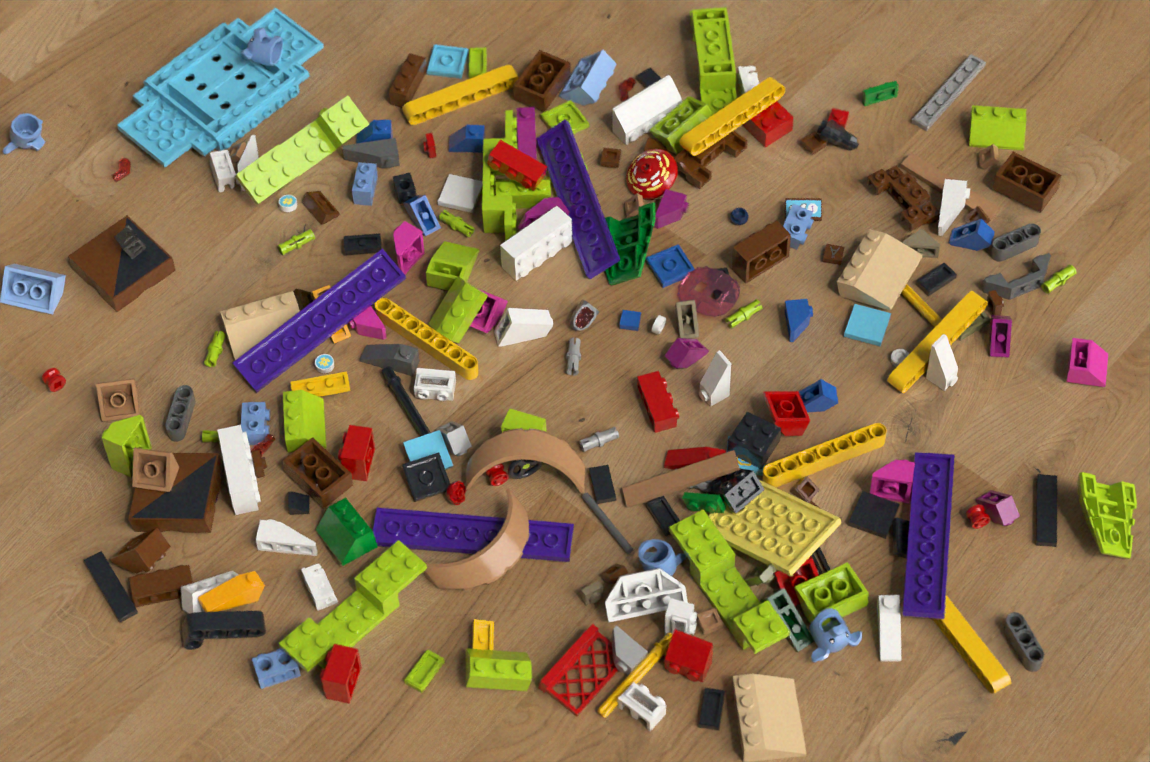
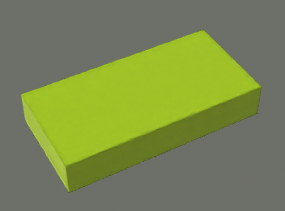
M469 48L470 79L487 72V48Z
M427 649L405 678V684L422 693L444 664V658Z

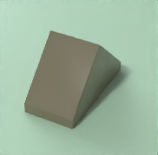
M922 228L902 242L922 254V257L938 258L940 244Z
M695 299L676 302L675 318L680 338L699 337Z

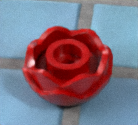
M454 481L447 488V498L454 505H460L466 499V486L461 481Z

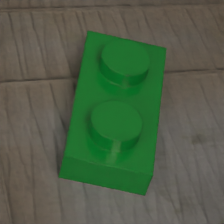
M897 81L886 82L882 85L863 90L862 103L864 106L896 98L899 88Z
M684 492L682 497L688 510L693 512L704 509L705 512L724 513L726 509L720 495Z

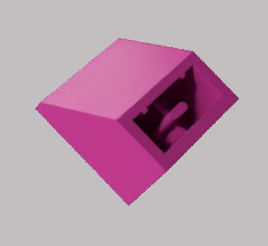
M1072 338L1066 382L1105 387L1108 353L1092 340Z

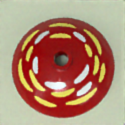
M650 149L642 152L628 167L626 183L629 190L634 195L638 193L643 196V199L648 200L662 196L666 189L669 190L673 186L677 178V163L669 152L662 149Z

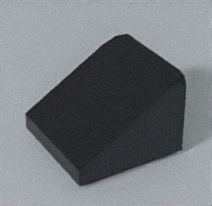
M289 491L288 509L290 515L310 514V496Z

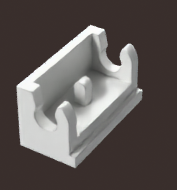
M738 66V82L742 95L759 84L757 72L748 73L749 71H755V66Z
M228 150L210 153V167L218 192H224L226 184H230L231 189H233L236 174Z
M320 564L301 569L303 580L317 611L338 603L325 571Z

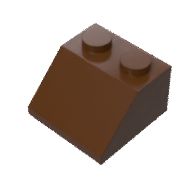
M155 528L133 537L110 561L136 574L142 571L148 572L155 567L154 563L166 556L165 552L171 546L160 530Z

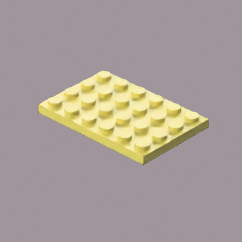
M761 480L759 481L765 490L738 513H732L724 501L726 506L724 513H711L709 515V518L729 546L767 565L773 564L777 570L789 576H792L841 524L839 517Z

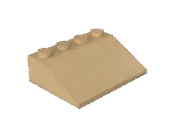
M869 229L837 281L840 297L891 310L922 259V254L887 233Z
M293 291L220 311L235 360L300 312Z
M759 674L733 676L732 690L743 761L752 762L806 756L794 679Z

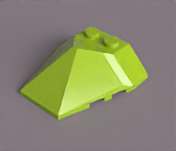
M1080 472L1077 479L1079 502L1086 523L1101 554L1125 559L1131 558L1133 536L1130 533L1131 526L1135 524V519H1132L1133 510L1137 506L1135 484L1122 481L1112 485L1096 482L1095 475Z

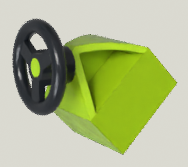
M509 408L501 425V434L504 431L518 428L525 430L531 428L547 432L546 419ZM525 459L513 460L507 472L514 479L526 478L538 471L543 462ZM518 465L519 471L514 473L513 470Z

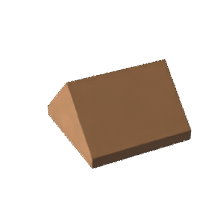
M135 378L96 383L102 422L140 415L139 391Z
M135 447L132 487L170 492L179 470L173 453Z

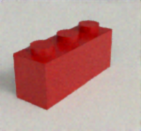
M499 140L489 154L487 165L493 170L503 173L509 179L515 180L522 184L523 187L533 191L536 190L545 177L548 167L502 140Z
M659 371L637 376V388L654 432L657 433L677 427L679 412L672 405L673 397L671 392L668 393L666 390L667 382L665 377H661Z

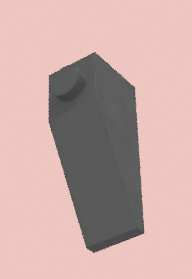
M396 138L342 146L344 160L356 163L376 164L378 168L400 166Z
M403 344L366 345L360 362L381 368L390 366L395 372L413 376L420 359L418 348Z

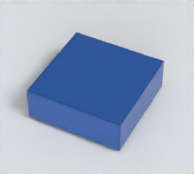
M623 310L620 329L638 331L641 312Z

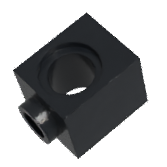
M410 172L393 176L394 189L399 204L416 196V188Z

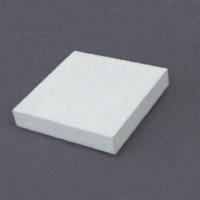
M449 174L438 200V205L473 213L483 189V181Z

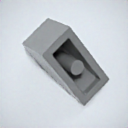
M451 421L435 429L436 431H441L447 450L451 454L459 456L465 454L467 449L472 447L463 425Z
M616 625L611 635L613 663L620 672L626 673L629 676L646 657L648 651Z

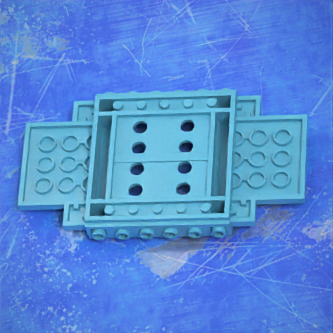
M274 8L251 26L239 18L229 25L222 23L143 81L144 88L133 95L134 101L142 107L117 125L118 130L164 167L168 166L192 147L203 156L213 149L223 151L300 93L299 84L310 76L309 71L302 67L301 64L323 48V43L277 8ZM265 28L268 36L282 37V54L275 65H261L251 59L244 58L240 54L242 50L248 47V41L254 36V29ZM221 57V60L214 62L212 58ZM225 66H233L229 71L223 69ZM237 75L245 76L242 80L235 79ZM187 76L195 77L193 81L185 80ZM249 84L257 85L254 89L247 88ZM199 85L206 86V88L202 91L197 90V87ZM210 95H218V98L215 100H210L208 97ZM222 104H230L228 109L220 108Z

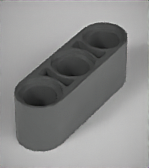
M1031 223L994 239L991 258L1001 262L1036 247L1039 243L1041 228Z
M182 385L177 388L165 424L168 437L174 442L184 439L196 403L193 390L188 385Z
M1017 612L1008 614L1004 626V632L1026 670L1031 672L1040 670L1044 659L1042 647L1022 614Z

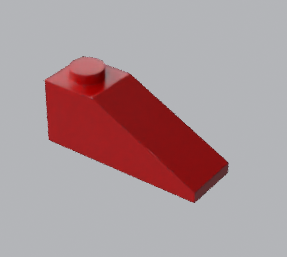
M707 446L668 450L664 468L671 470L680 469L724 454L726 450Z

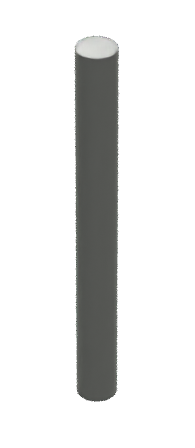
M589 493L583 494L582 499L625 552L630 554L633 551L632 546Z

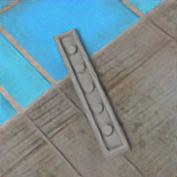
M970 54L912 119V124L928 131L985 67L986 62Z

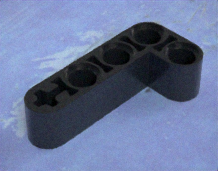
M261 611L194 612L186 615L182 625L184 648L188 650L200 648L204 639L256 638L266 633L264 614Z

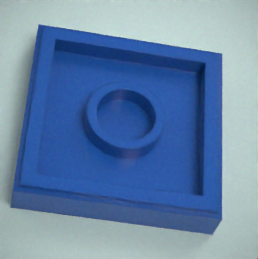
M679 244L646 257V263L662 288L696 274L695 268Z

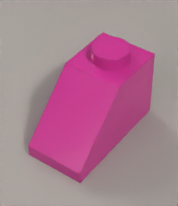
M371 306L348 323L351 329L354 328L358 335L382 340L387 338L385 326Z

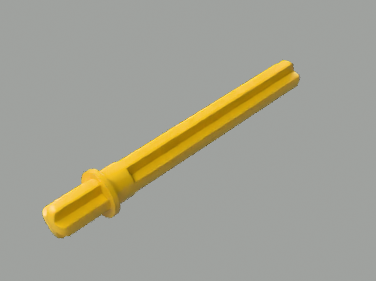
M906 284L901 294L936 327L943 319Z
M667 633L659 643L656 642L654 644V648L598 708L597 712L602 717L606 718L618 705V697L633 682L637 684L663 655L666 656L672 633Z

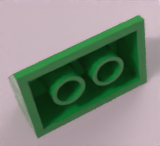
M347 498L329 506L316 528L317 534L342 566L378 548L373 530Z

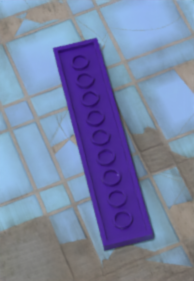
M563 120L536 139L546 166H548L547 169L556 194L570 212L568 216L572 220V238L586 276L592 279L619 262L620 257L571 126L567 120Z
M381 249L235 360L233 365L255 392H259L404 281L406 275L388 254Z
M915 452L903 616L944 619L954 454Z
M377 507L373 533L377 546L391 547L399 540L409 549L476 554L492 542L500 532L506 518ZM529 520V539L522 551L521 558L570 562L574 524Z

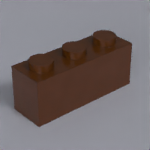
M409 53L389 90L391 105L402 108L407 102L412 101L427 72L426 57Z
M178 565L171 569H159L152 573H140L129 577L132 598L136 608L182 598L181 587L194 583L190 565Z

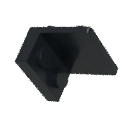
M740 468L738 471L723 475L719 479L712 481L710 487L705 491L707 494L720 495L724 498L731 512L738 513L765 489L754 471Z

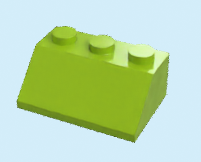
M688 96L650 129V132L669 151L678 154L684 150L680 146L682 136L711 117L713 113L706 103Z
M972 105L969 147L987 148L994 144L998 149L1024 150L1026 109Z
M544 177L535 191L523 187L522 184L515 180L496 179V196L512 195V202L516 203V209L533 208L544 198H551L550 177Z
M457 276L430 320L429 325L449 340L460 343L488 295Z
M304 390L283 392L285 442L288 453L296 451L311 438H314L327 449L324 399Z
M137 415L113 422L102 434V441L112 470L132 478L134 448L152 449L143 416Z
M848 562L795 586L803 613L810 624L825 609H835L841 617H844L868 606L869 592ZM834 617L824 620L821 623L822 627L827 625Z
M466 648V687L516 691L528 690L532 681L531 660L526 652Z

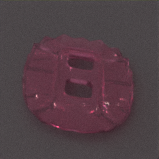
M707 266L703 268L697 267L694 271L688 272L687 276L678 286L677 296L680 301L695 299L696 312L706 316L717 317L726 314L735 305L740 295V286L737 280L723 271H718L715 268L711 269ZM699 282L707 284V287L701 293L694 290ZM715 289L723 292L717 300L709 297Z

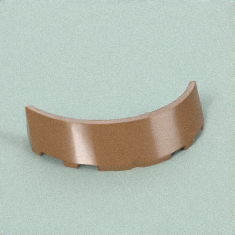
M511 429L493 438H489L475 451L467 463L466 490H470L474 482L490 468L507 461L525 459L540 461L559 469L574 482L580 492H584L585 465L582 459L563 439L560 440L550 435L549 432L538 429Z
M510 488L506 490L508 495L506 520L492 542L478 553L460 561L445 564L426 563L427 569L423 573L437 588L446 590V588L463 589L465 591L472 590L475 586L484 583L488 585L504 576L506 571L512 569L519 561L525 544L529 539V520L526 509Z

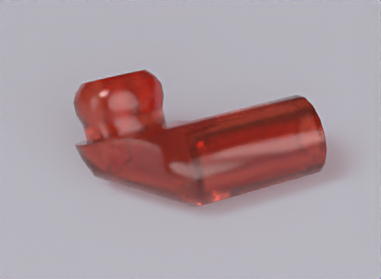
M629 77L619 85L620 100L623 102L629 99L628 92L636 84V80L633 77Z
M122 158L119 160V170L112 174L115 182L130 174L131 162L129 159Z
M268 434L263 441L252 447L251 454L253 451L259 450L262 457L274 443L275 437L272 434Z

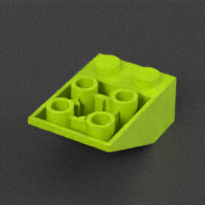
M444 241L431 258L427 268V286L449 291L457 276L468 282L479 249Z

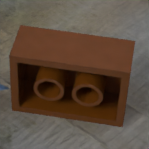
M539 50L513 85L514 100L545 112L571 77L570 62Z
M1012 152L996 173L993 189L1041 213L1059 189L1062 175L1020 154Z
M777 220L772 224H767L762 230L751 234L749 238L735 244L732 255V270L745 284L789 257L791 234Z
M311 438L283 460L285 473L323 509L353 486L351 472L314 438Z

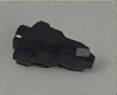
M823 119L817 130L820 134V139L839 145L849 151L858 148L857 137L846 131L844 127L840 126L833 119L829 122Z

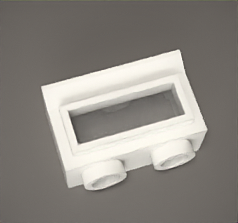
M417 368L414 385L415 398L453 401L456 385L455 371Z
M670 599L665 615V635L669 632L673 634L674 629L694 635L697 623H695L697 613L694 612V604Z
M633 682L618 697V708L622 709L624 706L630 708L631 716L637 720L639 717H642L647 721V729L649 731L666 714L664 700L659 696L653 697L649 694L648 688L643 684L638 686Z

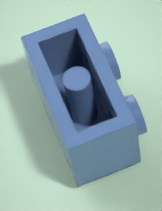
M794 203L783 227L791 234L790 247L797 250L800 244L804 245L808 235L805 234L806 229L810 230L814 220L811 219L813 211Z
M265 402L242 403L241 428L242 432L247 433L249 445H266V437H270V427L267 425V421H270L271 414L270 409L266 408Z

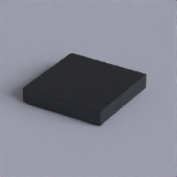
M439 452L402 464L414 502L447 492L450 481Z
M862 491L848 526L886 539L900 504Z

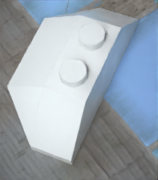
M660 568L620 576L605 601L608 622L665 611L668 608L670 599L688 603L685 586Z

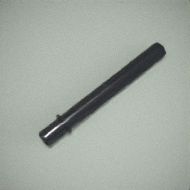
M390 366L383 368L382 374L387 381L388 388H391L418 434L423 436L431 433L401 384V378L396 376Z

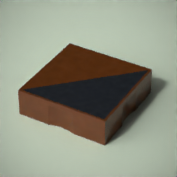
M128 215L68 256L72 270L88 285L95 288L101 298L116 312L137 299L145 290L155 286L176 271L173 258Z
M173 453L179 470L170 492L135 487L128 518L135 532H148L158 528L160 532L211 533L216 511V497L220 490L225 466L219 453Z

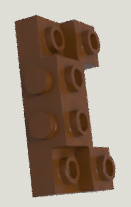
M733 130L696 156H693L684 149L674 159L678 170L686 175V180L698 189H701L712 179V172L706 166L724 151L736 158L748 147V140Z
M897 165L886 171L880 169L867 176V185L873 184L876 187L875 193L877 195L889 189V194L904 209L900 213V220H906L909 223L910 231L925 224H932L940 219V212L929 201L930 195L928 191L923 189L918 184V181L908 172L904 174Z

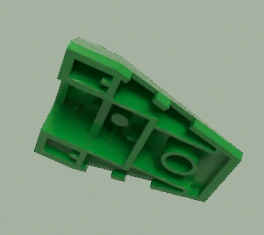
M654 202L639 206L638 215L620 221L611 216L605 217L620 257L619 262L605 270L609 285L613 286L641 277L655 224Z

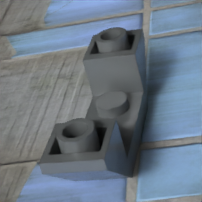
M1050 253L1035 257L1031 266L1032 273L1027 274L1023 278L1014 279L1010 283H1007L1001 273L989 275L984 279L982 291L988 294L989 291L996 290L998 296L1011 300L1040 288L1049 267Z

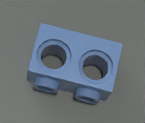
M358 162L352 188L354 204L372 206L378 180L376 164Z
M281 648L268 654L263 653L252 658L261 689L301 676L298 664ZM284 661H290L287 664H282ZM265 667H269L268 670H265V671L262 670V669L265 668Z

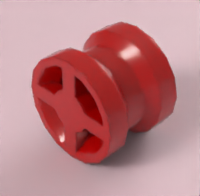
M50 368L42 375V381L48 384V388L52 392L61 390L66 384V379L60 375V371L57 368Z
M503 463L485 472L490 477L489 481L492 486L502 485L509 478L508 473L504 471Z
M981 504L975 505L966 511V516L968 519H971V526L974 529L982 528L990 522V517L988 514H985V508Z

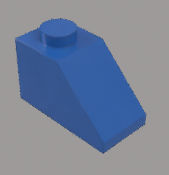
M391 120L371 121L366 128L357 133V144L392 139Z
M465 125L450 135L449 152L483 153V139H486L485 125Z
M417 195L403 203L410 219L422 231L424 236L441 228L426 195Z
M982 219L952 229L949 244L978 251L992 245L995 231Z
M808 298L785 301L784 314L790 342H794L809 326L810 317H813V308L809 306Z
M822 379L799 391L807 413L824 412L838 404L836 387Z

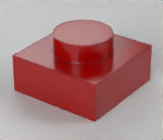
M832 108L828 122L833 119L845 129L850 112Z
M433 133L425 134L426 141H423L424 151L428 152L430 159L437 158Z

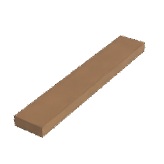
M913 153L900 166V168L942 194L945 179L955 180ZM970 189V197L966 199L964 208L972 212L979 206L989 219L992 220L1000 212V207Z
M733 450L622 489L626 505L631 507L738 471L740 468L736 453Z

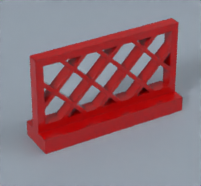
M594 624L583 633L541 679L538 687L542 692L549 693L576 717L619 671L615 664H610L609 654H613L612 642L598 631L599 628ZM597 639L605 644V650L594 651L593 644ZM585 655H591L592 665H581L580 658ZM595 655H606L607 664H595ZM607 668L608 676L606 678H597L596 669ZM582 669H593L594 678L582 679ZM569 670H579V679H568L567 672ZM580 683L581 693H569V684ZM583 683H594L595 690L584 693ZM557 684H565L566 693L558 694L553 688ZM571 697H581L582 705L578 709L570 704Z

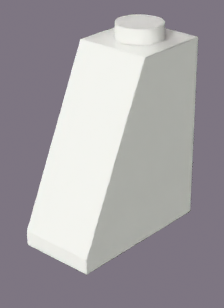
M507 308L494 330L498 346H506L546 337L553 327V319L550 317L549 310Z

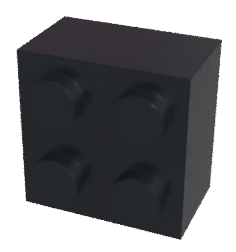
M746 412L728 439L727 452L734 450L737 458L762 469L780 442L781 428Z

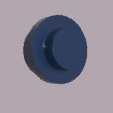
M739 207L731 212L730 219L736 225H743L747 223L749 215L744 208Z

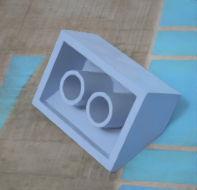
M604 50L581 58L559 96L562 99L572 100V102L583 106L595 103L600 97V92L606 87L608 78L613 75L616 63Z
M15 263L7 265L4 269L0 303L53 314L63 295L66 275Z

